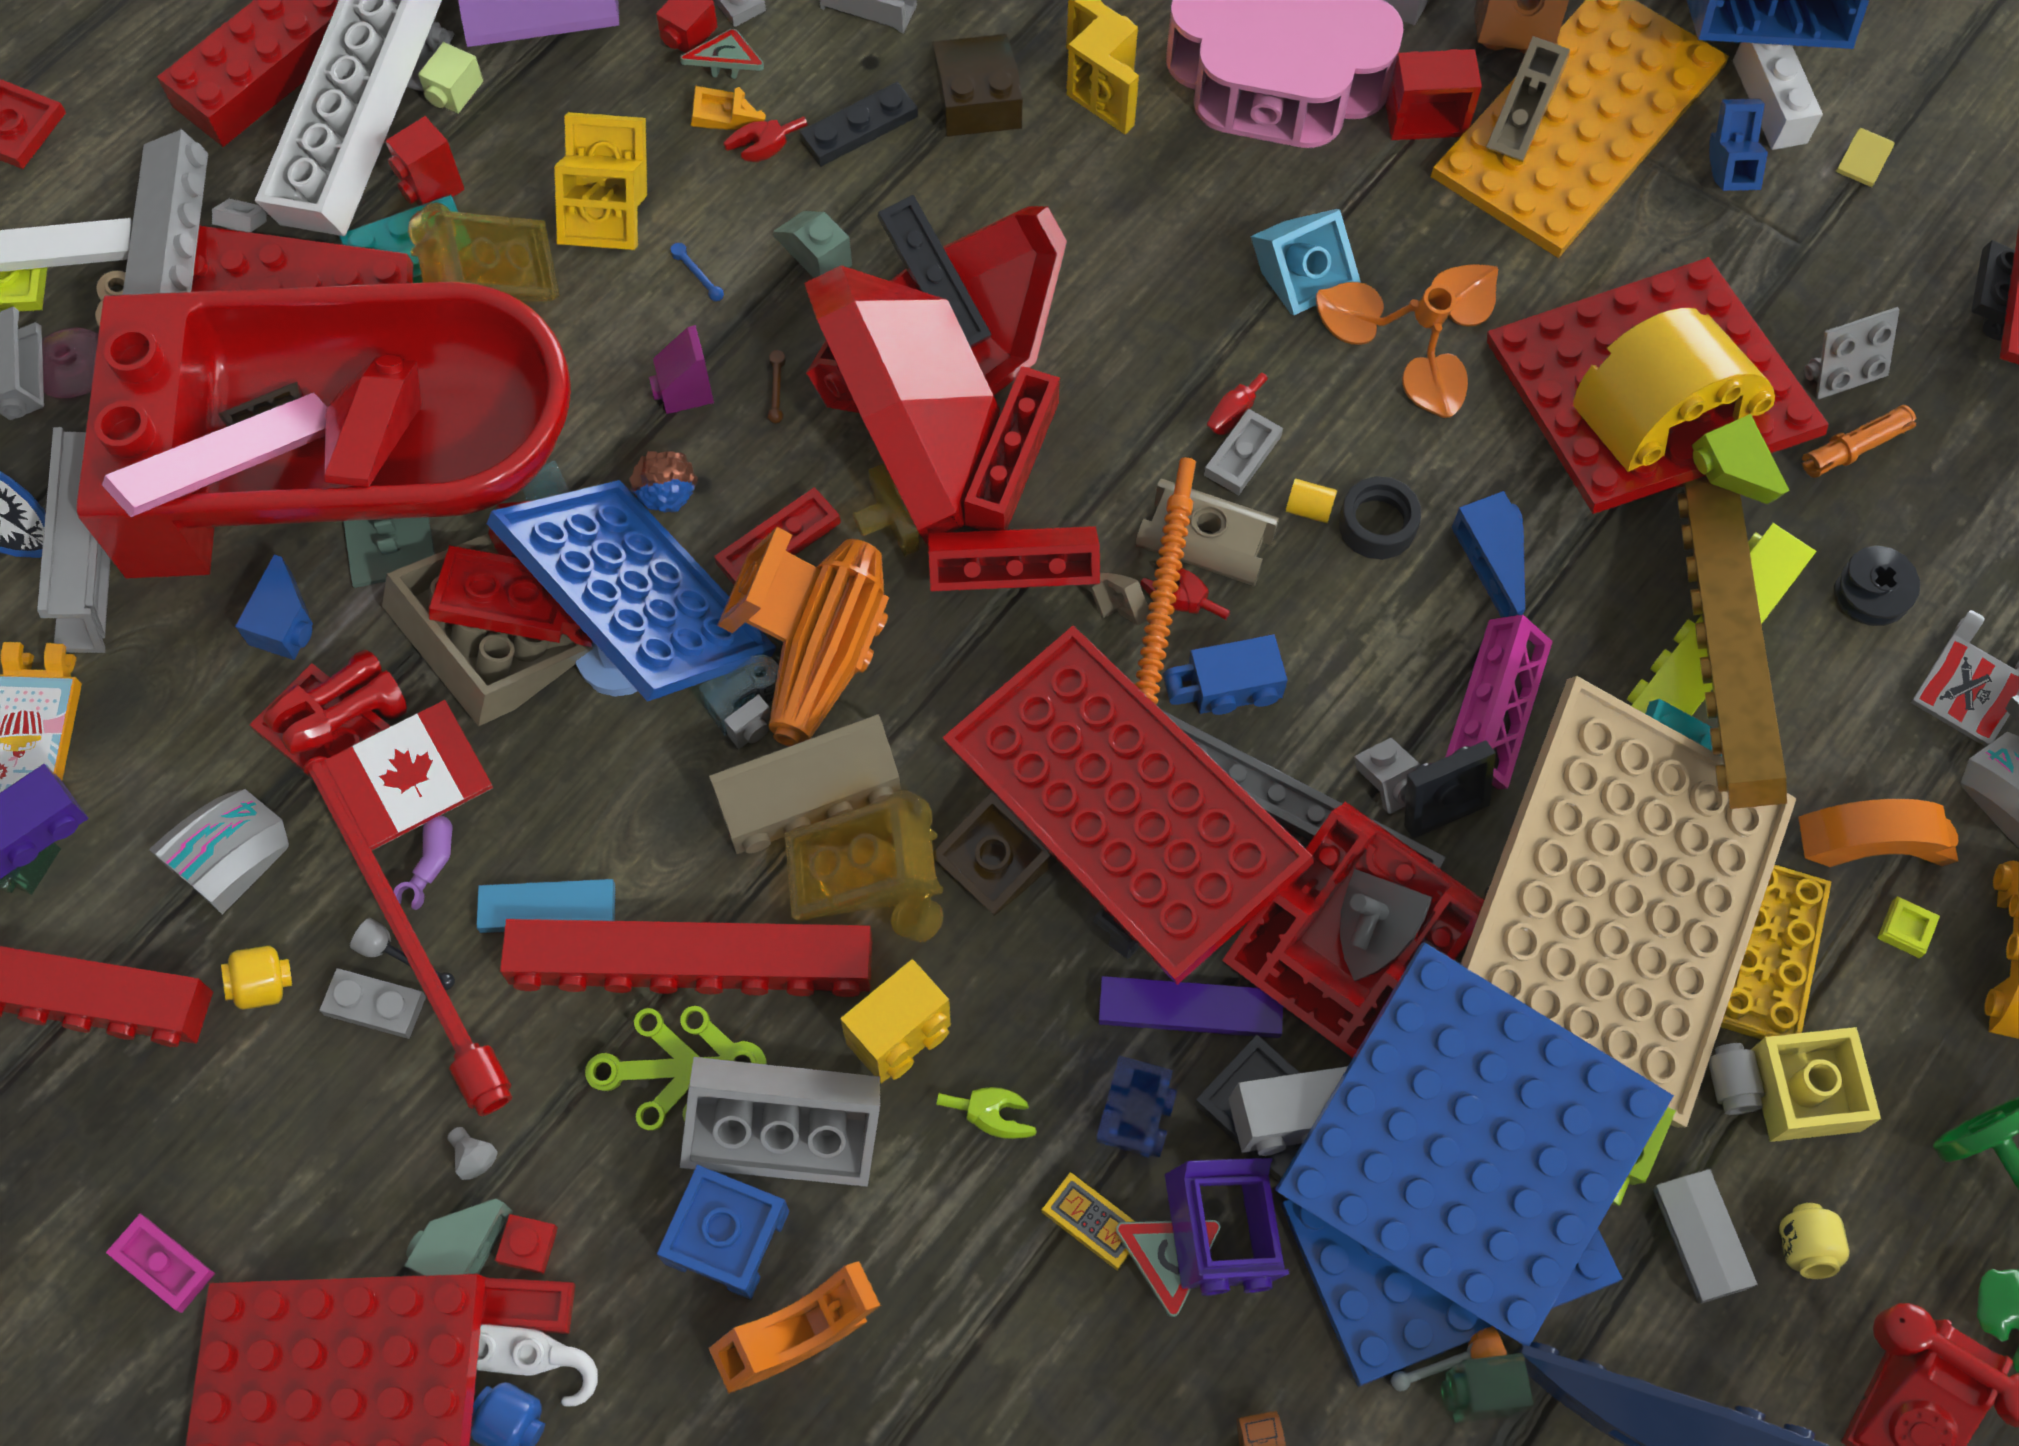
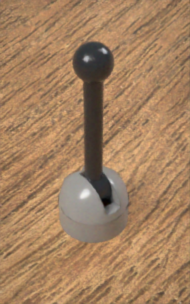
M367 918L359 926L351 940L350 948L365 957H377L387 953L411 967L404 952L390 945V933L383 924L372 918ZM436 971L444 989H451L455 984L454 976L448 972L440 973Z

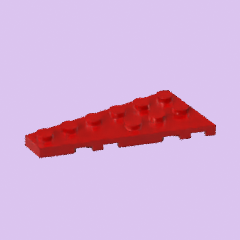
M199 226L191 292L413 283V262L407 253Z

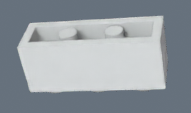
M1741 42L1733 63L1749 99H1761L1765 103L1761 127L1771 150L1807 144L1823 113L1793 46Z

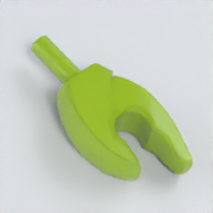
M997 1087L981 1088L972 1091L970 1100L938 1094L936 1105L968 1111L966 1120L989 1135L1005 1139L1027 1138L1036 1135L1035 1127L1019 1124L1014 1120L1006 1121L1000 1117L999 1112L1005 1107L1022 1110L1029 1108L1028 1102L1010 1090Z

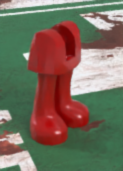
M361 650L350 657L348 665L316 688L305 692L299 685H294L267 709L263 720L273 732L284 733L282 742L290 754L294 755L333 740V732L367 711L377 709L381 715L389 720H393L406 714L407 706L402 692L390 672L387 670L382 672L380 662L372 652ZM360 688L337 704L325 710L321 708L344 693Z

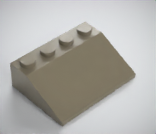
M488 533L456 546L498 554ZM447 549L387 573L382 607L477 726H481L517 709L574 666L578 659L593 649V646L587 647L576 644L565 634H562L560 643L429 620V606L448 551Z

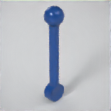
M683 243L673 244L671 247L672 257L684 262L709 291L708 296L712 301L718 302L722 300L724 296L723 289L719 286H714L687 255L686 246Z

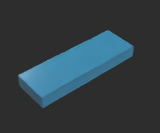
M613 879L480 885L478 886L477 929L480 933L505 932L506 919L615 921V882Z

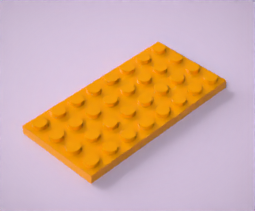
M1585 0L1562 25L1556 44L1570 49L1568 61L1523 162L1486 149L1514 83V78L1433 167L1431 178L1559 258L1725 67L1729 58L1727 54L1703 40H1698V37L1636 0Z

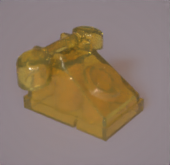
M438 202L428 204L411 217L408 233L415 246L411 249L410 253L411 256H417L419 259L423 283L464 282L479 284L508 293L522 302H551L560 297L544 220L514 217L508 219V217L451 212L444 204Z
M898 790L886 800L785 833L792 918L805 921L822 916L896 906L891 918L892 929L896 934L915 942H924L935 936L942 925L944 916L941 906L937 902L932 901L931 897L942 894L943 887L938 883L935 874L932 840L937 838V833L930 828L932 824V810L929 803L923 797L913 792Z

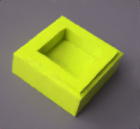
M1897 896L1890 904L1877 939L1921 958L1927 952L1940 916Z

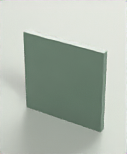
M429 518L344 521L351 580L354 588L386 582L387 573L435 555Z

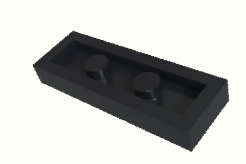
M895 82L801 130V142L818 165L822 167L917 118L918 108L901 85Z

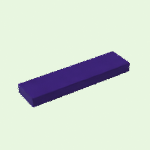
M1102 976L1100 1025L1244 1036L1258 1035L1259 1037L1281 1038L1283 1006L1260 988L1180 982L1176 985L1173 981Z

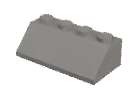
M693 1057L680 1168L695 1169L697 1165L716 1172L868 1187L880 1110V1077Z

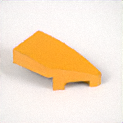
M695 86L691 126L711 129H740L752 122L765 121V114L762 110L756 111L745 99L746 93L740 87H737L733 93Z

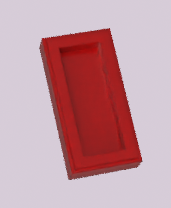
M485 1278L481 1325L490 1324L535 1329L544 1333L570 1334L576 1285L573 1282Z

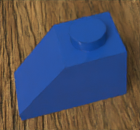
M274 554L235 627L248 645L295 660L300 648L305 647L311 638L313 623L292 572L283 558Z

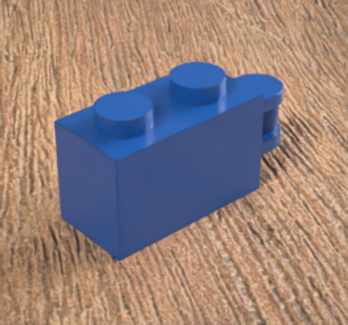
M1275 634L1191 650L1187 665L1170 668L1162 674L1170 704L1179 705L1196 701L1200 714L1212 712L1215 715L1226 714L1239 706L1254 704L1257 707L1271 705L1277 702L1278 699L1283 698L1288 681ZM1191 680L1192 686L1183 687L1182 682Z

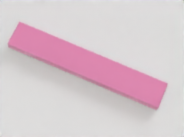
M315 393L308 394L107 474L104 477L102 486L127 514L133 517L324 437L327 406Z

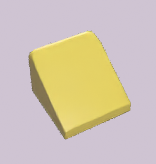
M1863 128L1858 129L1836 172L1872 187L1894 147V142Z

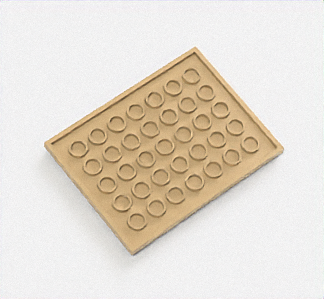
M1575 676L1566 681L1461 965L1673 1094L1674 1097L1668 1107L1676 1110L1670 1125L1674 1127H1687L1797 798L1787 793V804L1730 809L1727 791L1718 792L1715 765L1723 764L1722 756L1713 755L1711 750L1584 679Z

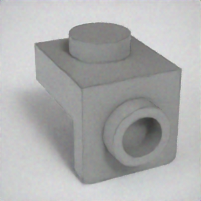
M1392 738L1354 756L1357 770L1380 791L1383 809L1391 814L1405 807L1407 774L1413 772L1420 766V763Z

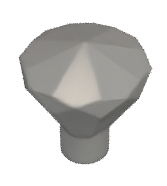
M457 1127L449 1133L448 1140L455 1148V1172L462 1180L478 1177L493 1165L498 1151L491 1143L471 1138L463 1127Z

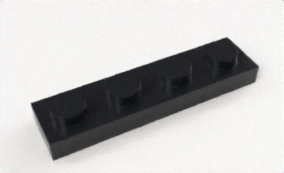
M914 194L879 211L877 217L917 289L948 300L971 348L990 339L991 332Z

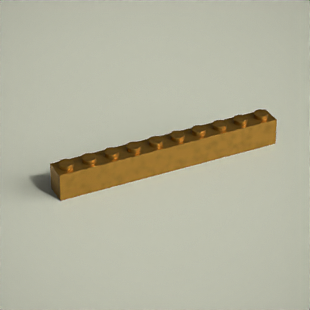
M1707 476L1675 487H1684L1685 493L1677 494L1680 519L1688 518L1689 524L1681 525L1684 550L1693 549L1694 555L1686 557L1689 582L1697 581L1698 589L1691 590L1693 615L1702 614L1703 622L1695 623L1698 649L1707 648L1708 657H1700L1703 684L1712 683L1713 692H1705L1708 719L1717 718L1718 728H1710L1713 755L1722 754L1723 764L1715 765L1718 792L1727 791L1730 809L1787 804L1786 772L1741 495L1711 484Z

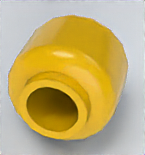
M271 946L236 950L230 954L227 964H221L225 1000H233L235 1006L239 1009L244 1010L278 1004L283 997V987L292 986L289 959L279 960L277 951Z

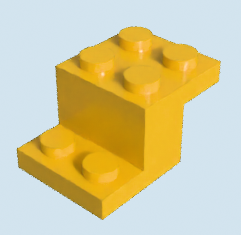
M1068 0L1066 49H1068L1067 96L1126 135L1135 126L1139 75L1134 72L1138 26L1133 24L1126 16H1121L1104 5L1101 0Z
M568 112L564 115L566 155L554 166L557 244L635 250L638 246L637 207L647 196L646 118Z

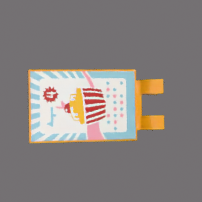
M3 642L1 650L3 675H0V793L42 764H45L63 780L82 683L76 677H71L76 657L74 654H66L67 647L64 644L46 643L44 651V666L46 670H31L34 655L32 653H23L24 645L21 642Z

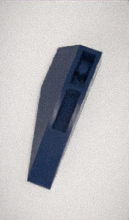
M1532 1341L1530 1346L1523 1344L1513 1351L1511 1361L1550 1395L1592 1426L1625 1446H1829L1815 1441V1433L1806 1428L1791 1424H1784V1427L1780 1428L1764 1422L1766 1416L1757 1410L1743 1406H1735L1734 1410L1652 1385L1642 1379L1608 1371L1604 1366L1585 1359H1577L1576 1361L1558 1355L1559 1350L1544 1343Z

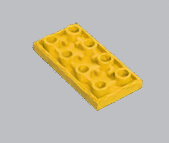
M1774 865L1720 1027L1760 1040L1770 1036L1802 1033L1831 881Z

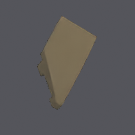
M1100 573V584L1081 585L1083 590L1087 589L1092 592L1097 610L1102 618L1118 611L1122 617L1136 625L1147 621L1146 616L1150 614V610L1138 580L1119 574Z

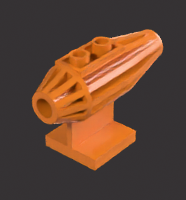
M776 527L748 553L717 626L733 633L746 622L783 642L768 727L774 733L773 737L777 742L790 747L811 739L852 677L857 672L863 673L870 664L874 654V650L870 649V645L874 636L877 637L886 624L888 614L884 613L889 597L884 595L882 554L873 545L858 539H847L815 567L786 551L792 534Z

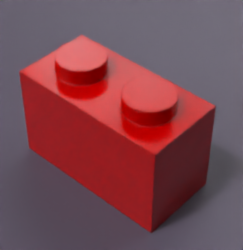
M426 116L385 140L392 156L388 159V163L396 176L401 180L397 186L408 203L416 202L421 206L449 195L453 198L465 190L448 140Z

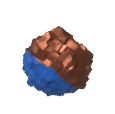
M648 451L646 457L641 456L638 464L634 467L629 481L632 485L631 491L637 495L638 500L648 510H659L666 513L677 512L680 507L687 503L698 483V477L694 474L692 463L687 462L685 454L675 453V451L661 453Z

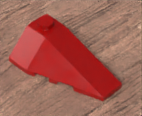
M396 355L375 357L338 392L326 409L325 483L370 486L422 406L417 361L402 360Z

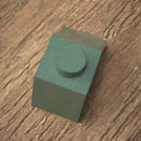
M802 211L773 231V236L813 278L840 265L848 268L852 266L850 238L825 212Z
M495 1198L429 1221L425 1230L417 1232L411 1240L406 1252L408 1260L404 1266L419 1276L479 1274L503 1232L509 1214H513V1211L504 1202Z

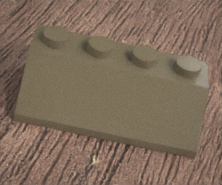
M879 714L709 776L736 854L745 851L747 853L762 851L774 840L785 836L789 838L800 837L811 831L813 826L828 820L830 822L843 821L852 816L855 810L869 805L872 807L886 805L896 795L901 794L900 777Z

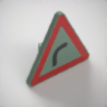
M729 29L680 56L681 64L711 67L713 77L718 76L720 68L732 69L731 77L733 79L737 78L739 69L754 71L764 69L763 61L736 29Z
M1205 1220L1209 1248L1211 1249L1220 1230V1224L1216 1220ZM1172 1221L1119 1223L1116 1226V1233L1167 1315L1170 1317L1177 1316L1191 1289H1182Z

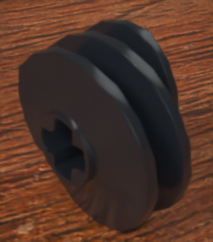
M1865 547L1850 558L1834 585L1835 599L1842 611L1853 620L1869 626H1886L1899 621L1915 604L1920 594V579L1914 565L1903 554L1888 547Z

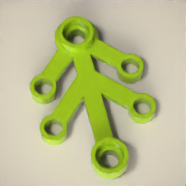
M690 1006L681 1015L680 1021L683 1029L693 1035L699 1034L720 1055L717 1057H699L664 1024V1019L658 1011L646 1008L639 1011L635 1016V1029L639 1034L655 1040L674 1059L621 1061L612 1054L601 1053L589 1060L585 1069V1076L593 1088L601 1091L614 1090L620 1086L623 1080L674 1078L652 1102L642 1104L636 1112L638 1125L645 1130L653 1131L662 1127L666 1120V1114L689 1090L693 1057L736 1061L740 1056H748L751 1063L767 1065L763 1051L751 1042L741 1041L733 1043L710 1022V1017L706 1010L699 1006ZM693 1012H700L704 1018L703 1024L697 1029H691L687 1023L689 1015ZM648 1014H653L657 1018V1026L652 1031H644L641 1026L643 1017ZM602 1063H608L612 1069L611 1075L607 1080L601 1081L596 1076V1068ZM687 1104L685 1105V1107H684V1109H683V1119H684V1121H685V1118H686ZM650 1107L656 1108L659 1112V1119L654 1125H647L643 1120V1113Z

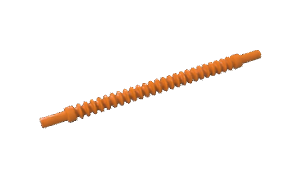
M1187 457L1181 458L1179 461L1174 494L1167 501L1166 511L1169 514L1164 517L1167 525L1162 528L1165 536L1160 539L1163 547L1158 550L1161 558L1156 561L1159 569L1154 572L1158 580L1152 583L1156 591L1150 594V598L1154 602L1148 605V609L1152 613L1146 616V620L1150 624L1144 627V631L1148 636L1142 638V643L1146 647L1140 650V654L1144 658L1138 661V666L1142 670L1136 672V677L1140 681L1136 682L1135 685L1154 704L1158 703V698L1154 694L1160 692V687L1156 683L1162 681V675L1158 671L1164 669V664L1160 660L1166 658V652L1162 649L1168 647V641L1165 637L1170 635V630L1166 626L1172 624V618L1168 615L1174 613V607L1170 604L1176 602V596L1173 593L1178 590V585L1175 582L1180 579V574L1177 571L1182 568V563L1179 560L1184 557V552L1181 549L1186 546V541L1183 538L1188 535V530L1185 527L1190 524L1188 516L1192 514L1193 500L1190 498L1196 461Z

